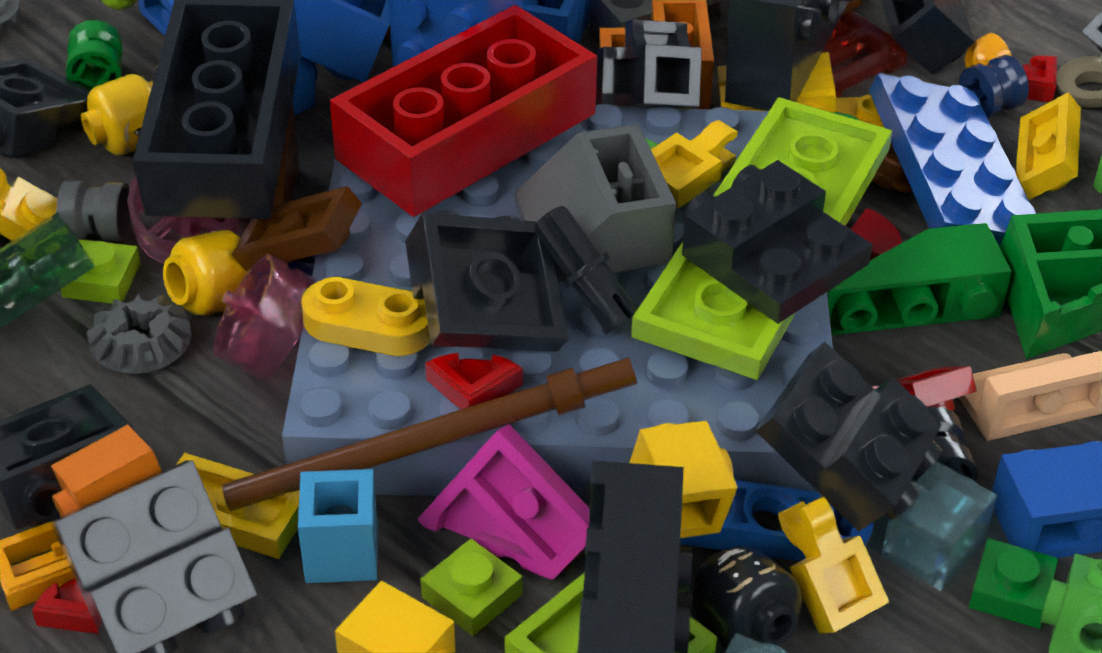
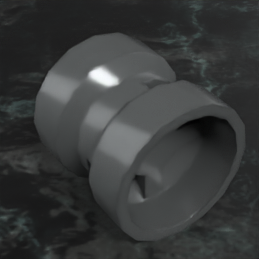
M66 179L59 189L56 209L57 226L62 238L83 240L89 234L99 235L104 241L125 242L127 240L133 214L132 194L127 183L106 182L102 187H91L84 180Z

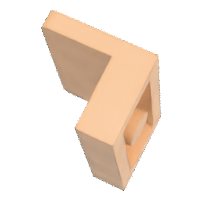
M1102 351L1076 357L1062 353L974 373L973 377L977 392L958 397L987 441L1102 414Z

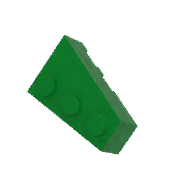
M1102 209L1011 215L1000 249L1012 271L1006 299L1026 360L1101 332Z

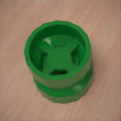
M99 20L84 21L77 24L70 31L68 38V57L65 70L67 79L91 91L96 86L122 77L121 58L123 42L122 36L117 29Z

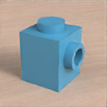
M373 469L301 472L298 533L305 583L377 580L378 522Z

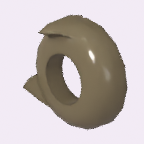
M1102 56L1080 57L1070 60L1060 67L1056 74V88L1061 96L1069 92L1080 107H1102V89L1098 91H1085L1078 88V86L1087 82L1102 84Z

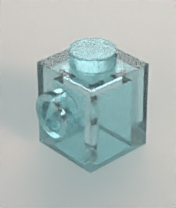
M936 461L917 482L911 480L920 489V494L903 514L894 520L888 521L881 556L942 591L984 543L997 495L978 485L972 479L962 476Z

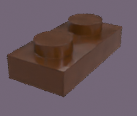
M345 186L273 206L271 219H251L232 256L249 272L273 265L283 266L293 260L317 254H331L338 250L349 238V228L362 203L351 189Z

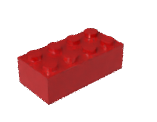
M515 4L330 99L335 159L414 218L595 115L597 55Z

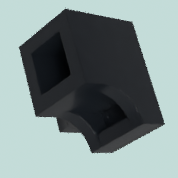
M635 19L627 21L625 27V47H601L597 49L596 105L610 104L616 107L647 108L669 106L681 109L698 107L700 104L702 47L690 46L687 23Z

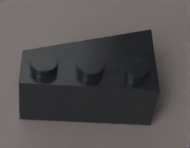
M729 0L725 102L770 111L778 97L796 102L846 5L852 0Z
M592 461L589 528H587L586 563L577 653H688L690 608L677 607V592H690L692 548L680 547L684 467Z

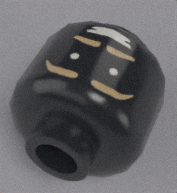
M737 545L714 553L705 560L695 578L693 609L698 620L723 643L737 653H763L783 644L794 633L802 604V592L794 576L754 546Z

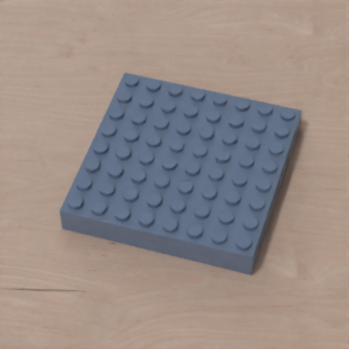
M610 104L596 105L595 115L423 213L453 211L461 216L495 218L508 215L522 220L515 203V192L572 137L581 132L639 124L645 138L660 144L676 132L688 140H692L710 123L720 120L738 131L737 137L724 147L735 154L737 160L769 111L731 110L724 107L713 109H681L669 106H656L653 108L616 107ZM335 159L329 191L348 186L362 205L349 228L350 236L347 241L331 254L316 255L311 285L325 278L342 277L412 291L405 240L421 214L413 218ZM732 166L726 171L721 172V180L703 192L714 195ZM692 200L679 209L676 208L672 257L683 242L684 215ZM667 264L616 272L614 275L635 305L640 307ZM564 281L558 282L569 339L558 352L431 346L430 341L425 348L416 353L405 356H392L317 340L306 331L303 322L282 433L285 464L460 410L426 380L425 363L445 354L459 353V359H484L490 361L491 355H497L518 364L523 368V386L510 394L547 383L546 375L573 367L576 374L629 357L638 384L585 400L586 408L558 416L557 410H553L510 424L583 502H590L592 461L629 463L641 428L655 427L664 423L682 424L706 420L719 448H724L730 456L734 480L817 492L756 432V429L807 355L823 342H826L833 349L827 292L796 312L758 380L632 338V317L605 335L602 327L574 287L566 288L563 284ZM504 426L368 468L373 469L375 495L438 497L494 433Z

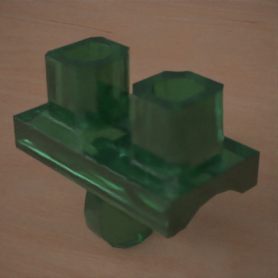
M58 212L0 249V328L95 267L92 258Z

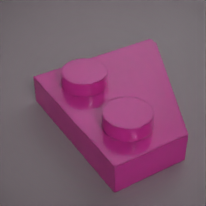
M508 424L494 433L417 520L423 527L434 532L444 527L470 539L472 538L497 558L510 557L516 560L523 569L554 580L585 551L590 508L519 433Z

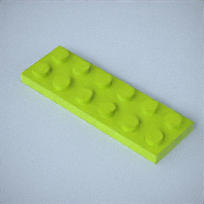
M778 97L713 196L716 197L731 188L734 179L745 167L755 165L762 170L779 160L825 190L826 196L823 212L846 226L889 151L893 130ZM682 242L632 317L631 337L758 380L796 313L777 324L682 255Z

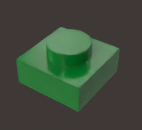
M987 538L968 608L1040 629L1043 608L1051 581L1054 579L1058 558Z

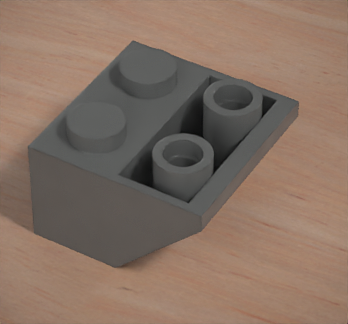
M639 124L577 133L515 192L517 209L521 219L525 221H538L547 212L556 207L564 206L568 208L600 255L605 252L608 253L610 259L606 263L613 273L668 264L672 258L676 202ZM554 259L558 282L565 281L567 276Z

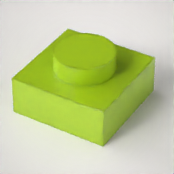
M79 239L58 279L62 298L111 304L113 299L123 302L141 266L138 246Z
M472 538L420 579L421 597L445 616L452 619L454 623L472 637L523 595V576Z

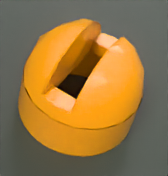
M987 33L975 40V43L966 50L964 56L965 68L977 64L987 65L991 59L1002 55L1011 56L1010 50L998 35Z

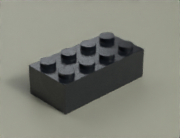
M174 0L133 158L145 216L271 219L301 57L294 0Z

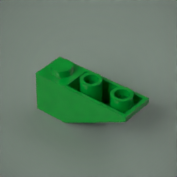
M978 223L929 228L870 260L868 266L827 292L831 335L1001 317L1012 271L988 224Z

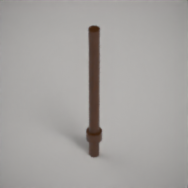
M629 357L576 374L573 367L546 375L547 383L222 484L224 499L228 509L234 511L300 490L301 472L368 469L553 410H557L558 416L586 408L585 400L638 384Z

